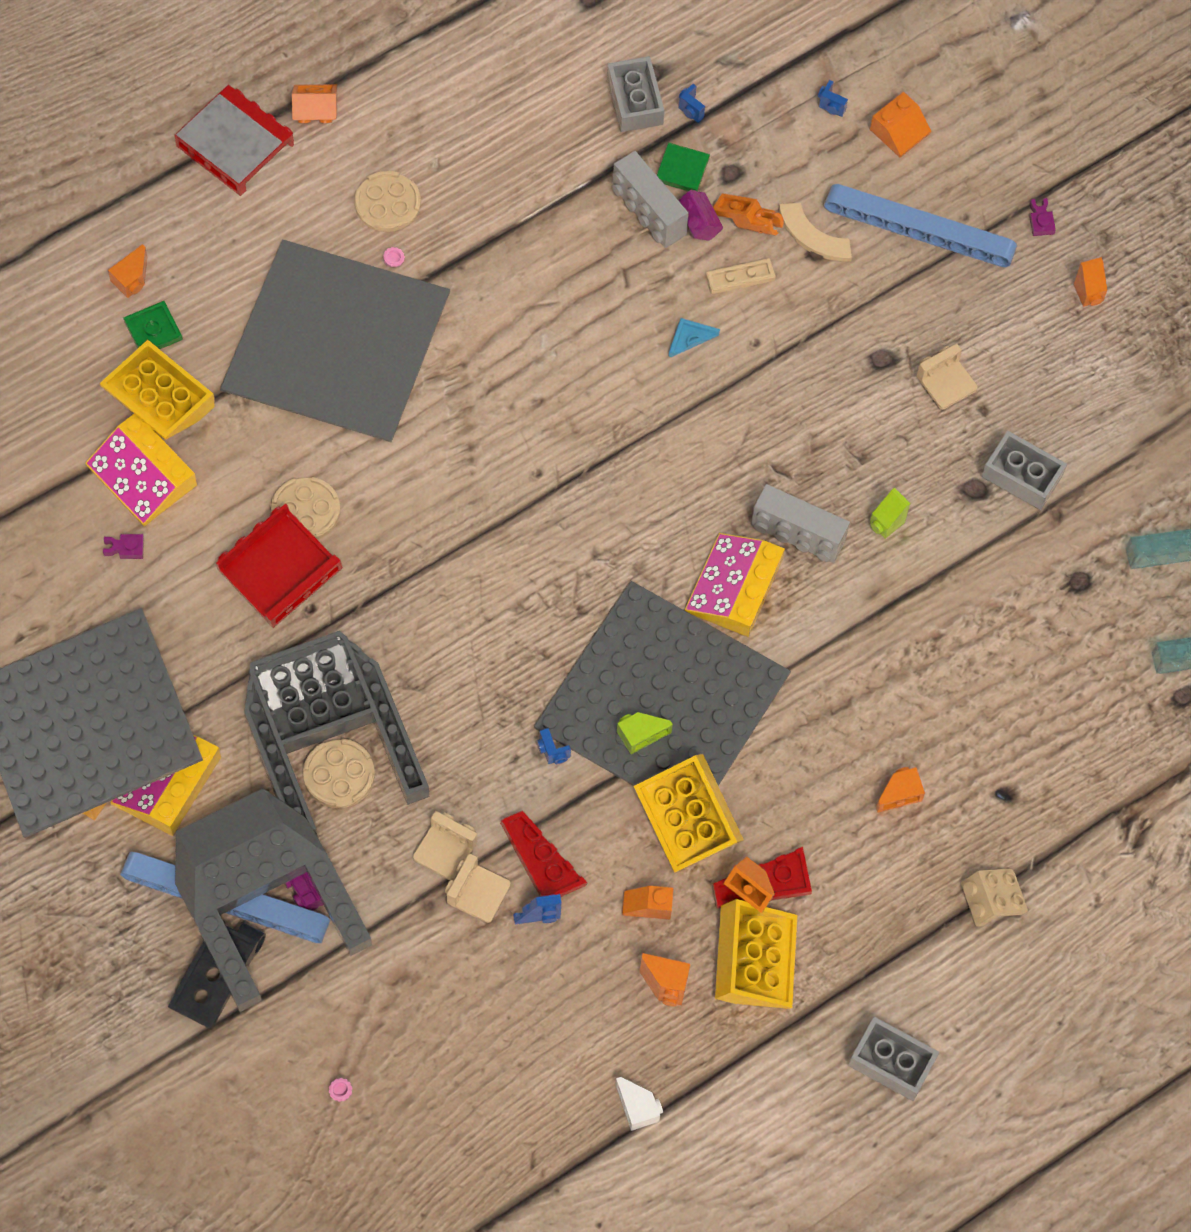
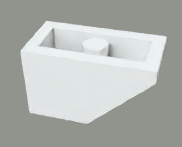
M622 1077L616 1078L615 1085L631 1131L658 1123L660 1114L663 1113L659 1099L655 1100L652 1092Z

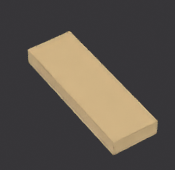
M770 258L708 271L705 275L711 295L775 281L776 278Z

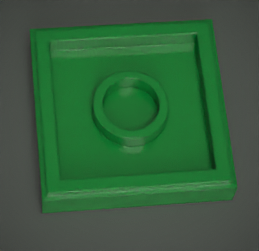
M668 142L657 177L664 185L685 191L694 190L698 192L710 159V154Z
M165 301L123 317L137 349L147 340L158 349L183 340L182 334Z

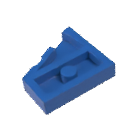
M560 894L534 898L531 903L522 908L523 913L513 914L515 925L538 921L553 923L560 919L562 905Z

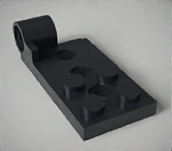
M243 923L237 931L226 926L245 966H249L254 956L261 949L266 934L246 923ZM203 941L168 1008L212 1030L231 994L221 974L216 981H209L207 979L208 971L218 968ZM201 990L207 991L208 999L204 1003H197L195 1000L196 993Z

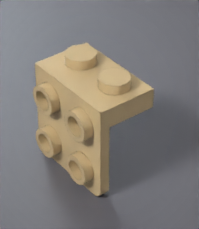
M958 344L951 347L946 346L937 355L924 358L918 368L916 377L940 409H946L977 391L976 383L959 362L962 350Z
M435 811L431 817V828L414 853V861L448 880H455L458 875L456 869L462 859L466 860L468 854H471L477 845V833L471 826L455 822L451 815Z
M469 853L466 860L462 859L456 869L457 877L455 880L451 879L445 889L447 904L486 923H490L510 888V881L478 866V857Z
M1012 869L977 871L961 882L976 927L984 926L998 916L1023 915L1028 911L1016 875Z

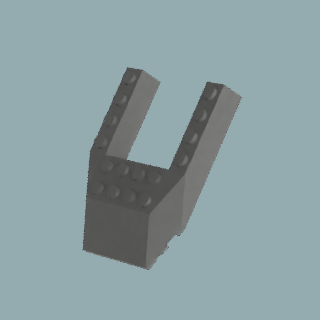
M341 631L251 662L244 712L275 797L304 816L316 836V827L287 754L365 725L374 723L407 805L430 797L428 783L378 662L362 652L361 648L349 641L348 637Z
M264 788L176 831L175 885L239 1012L260 1003L262 999L220 915L306 872L349 955L352 956L372 946V940L308 820Z

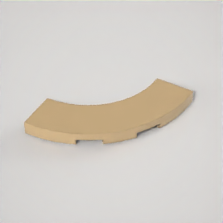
M801 203L779 204V213L783 217L784 226L800 246L809 252L812 251L822 255L825 259L851 262L849 238L832 237L816 229L806 218Z

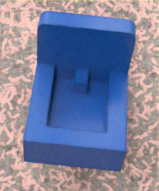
M829 80L827 85L822 86L819 91V107L827 110L830 114L843 117L846 112L848 99L833 93L834 81Z
M692 84L688 89L684 88L679 94V109L688 118L694 119L699 123L704 118L705 105L695 99L697 86Z
M549 728L540 731L539 740H536L540 754H545L548 764L566 762L571 757L570 745L556 749Z

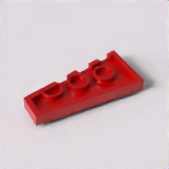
M523 811L501 820L500 824L540 897L560 894L562 897L587 885V881L576 873L568 860L566 861L557 852L558 849L552 842L549 843L542 835V831Z
M803 847L795 849L794 852L787 855L778 856L765 864H759L766 871L775 894L771 901L812 894ZM727 878L713 883L717 909L735 899L745 901L724 884Z

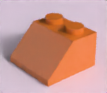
M337 84L294 85L292 91L293 120H298V123H309L311 120H319L320 123H331L332 120H336Z
M904 91L872 116L870 131L900 158L931 133V129L919 105Z
M642 953L640 974L656 998L667 1006H682L690 964Z

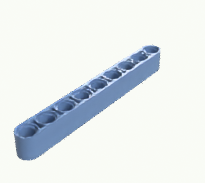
M833 184L831 186L824 207L832 213L1000 267H1009L1011 265L1017 248V244L1009 238L840 184Z
M129 852L120 873L123 878L182 898L175 885V865L137 852ZM263 894L226 912L227 914L319 944L322 943L330 923V919L325 915Z

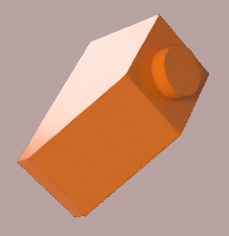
M143 244L108 270L110 281L127 298L139 293L143 286H145L148 257L146 247Z
M1102 257L1081 262L1073 285L1083 307L1088 305L1096 306L1105 299L1107 284Z
M903 767L896 770V773H893L878 800L877 813L923 801L925 791L916 767L911 769Z
M748 857L734 866L724 882L727 887L760 913L765 910L775 895L766 871Z
M645 886L624 891L622 915L670 920L673 888Z

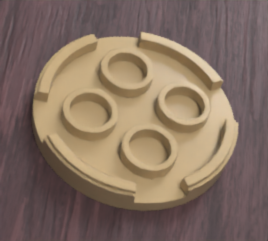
M381 171L368 176L355 193V209L361 221L368 227L382 232H393L407 227L416 219L421 207V197L417 185L414 181L395 171Z
M315 477L296 480L294 478L287 481L276 491L272 499L271 512L276 507H282L286 503L289 511L317 540L328 535L335 528L340 517V502L337 493L328 483Z
M342 739L323 742L316 746L305 761L303 777L307 791L317 802L331 808H346L359 803L368 795L374 783L375 769L371 756L364 747L354 741Z

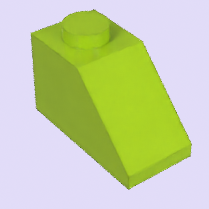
M893 488L872 513L870 520L873 531L878 535L881 534L885 539L905 523L910 507V502L896 488Z
M637 712L634 715L627 714L619 720V723H617V733L630 754H633L671 734L673 724L670 720Z

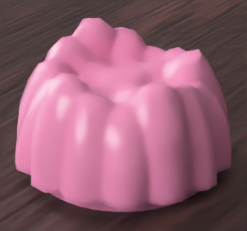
M397 247L388 248L383 255L384 263L388 267L397 268L404 262V253Z
M340 1078L331 1082L329 1093L333 1100L344 1102L352 1095L353 1089L347 1079Z

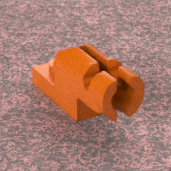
M722 193L713 206L717 216L732 218L735 225L740 229L776 236L778 231L774 230L773 226L782 228L784 224L780 213L762 208L757 199Z

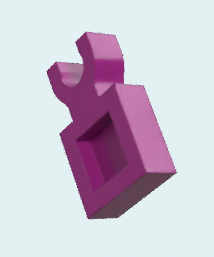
M1043 198L1042 206H1037L1035 199L1030 201V208L1033 212L1030 214L1033 236L1055 235L1056 228L1053 212H1047L1046 210L1048 206L1047 198Z
M120 534V540L104 537L105 545H113L110 549L103 548L104 556H113L119 553L120 559H143L144 534Z

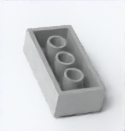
M633 151L614 163L612 185L614 193L618 197L621 196L629 211H634L641 225L651 231L654 240L657 243H661L664 248H667L686 236L687 210L639 154Z
M766 484L754 506L751 526L760 533H768L775 536L780 542H788L796 546L802 552H810L817 555L822 561L835 563L846 541L850 522Z

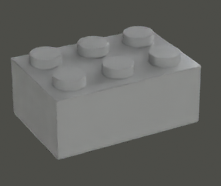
M650 56L608 63L607 80L621 132L663 125L664 107Z
M1007 431L986 463L982 477L1042 510L1063 477L1067 463Z
M873 1017L848 1066L914 1102L938 1057L939 1051Z

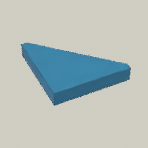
M680 318L668 356H676L719 336L720 329Z

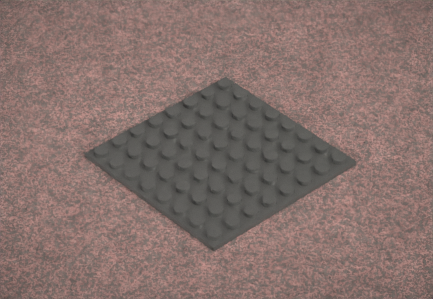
M282 239L220 390L392 443L450 294V289Z
M631 581L535 724L534 729L541 731L549 728L553 740L564 746L570 745L572 751L633 786L695 755L703 754L719 786L791 671ZM639 712L672 722L671 734L633 754H630L617 733V723L627 714L634 715Z
M142 608L0 669V774L24 838L203 761Z

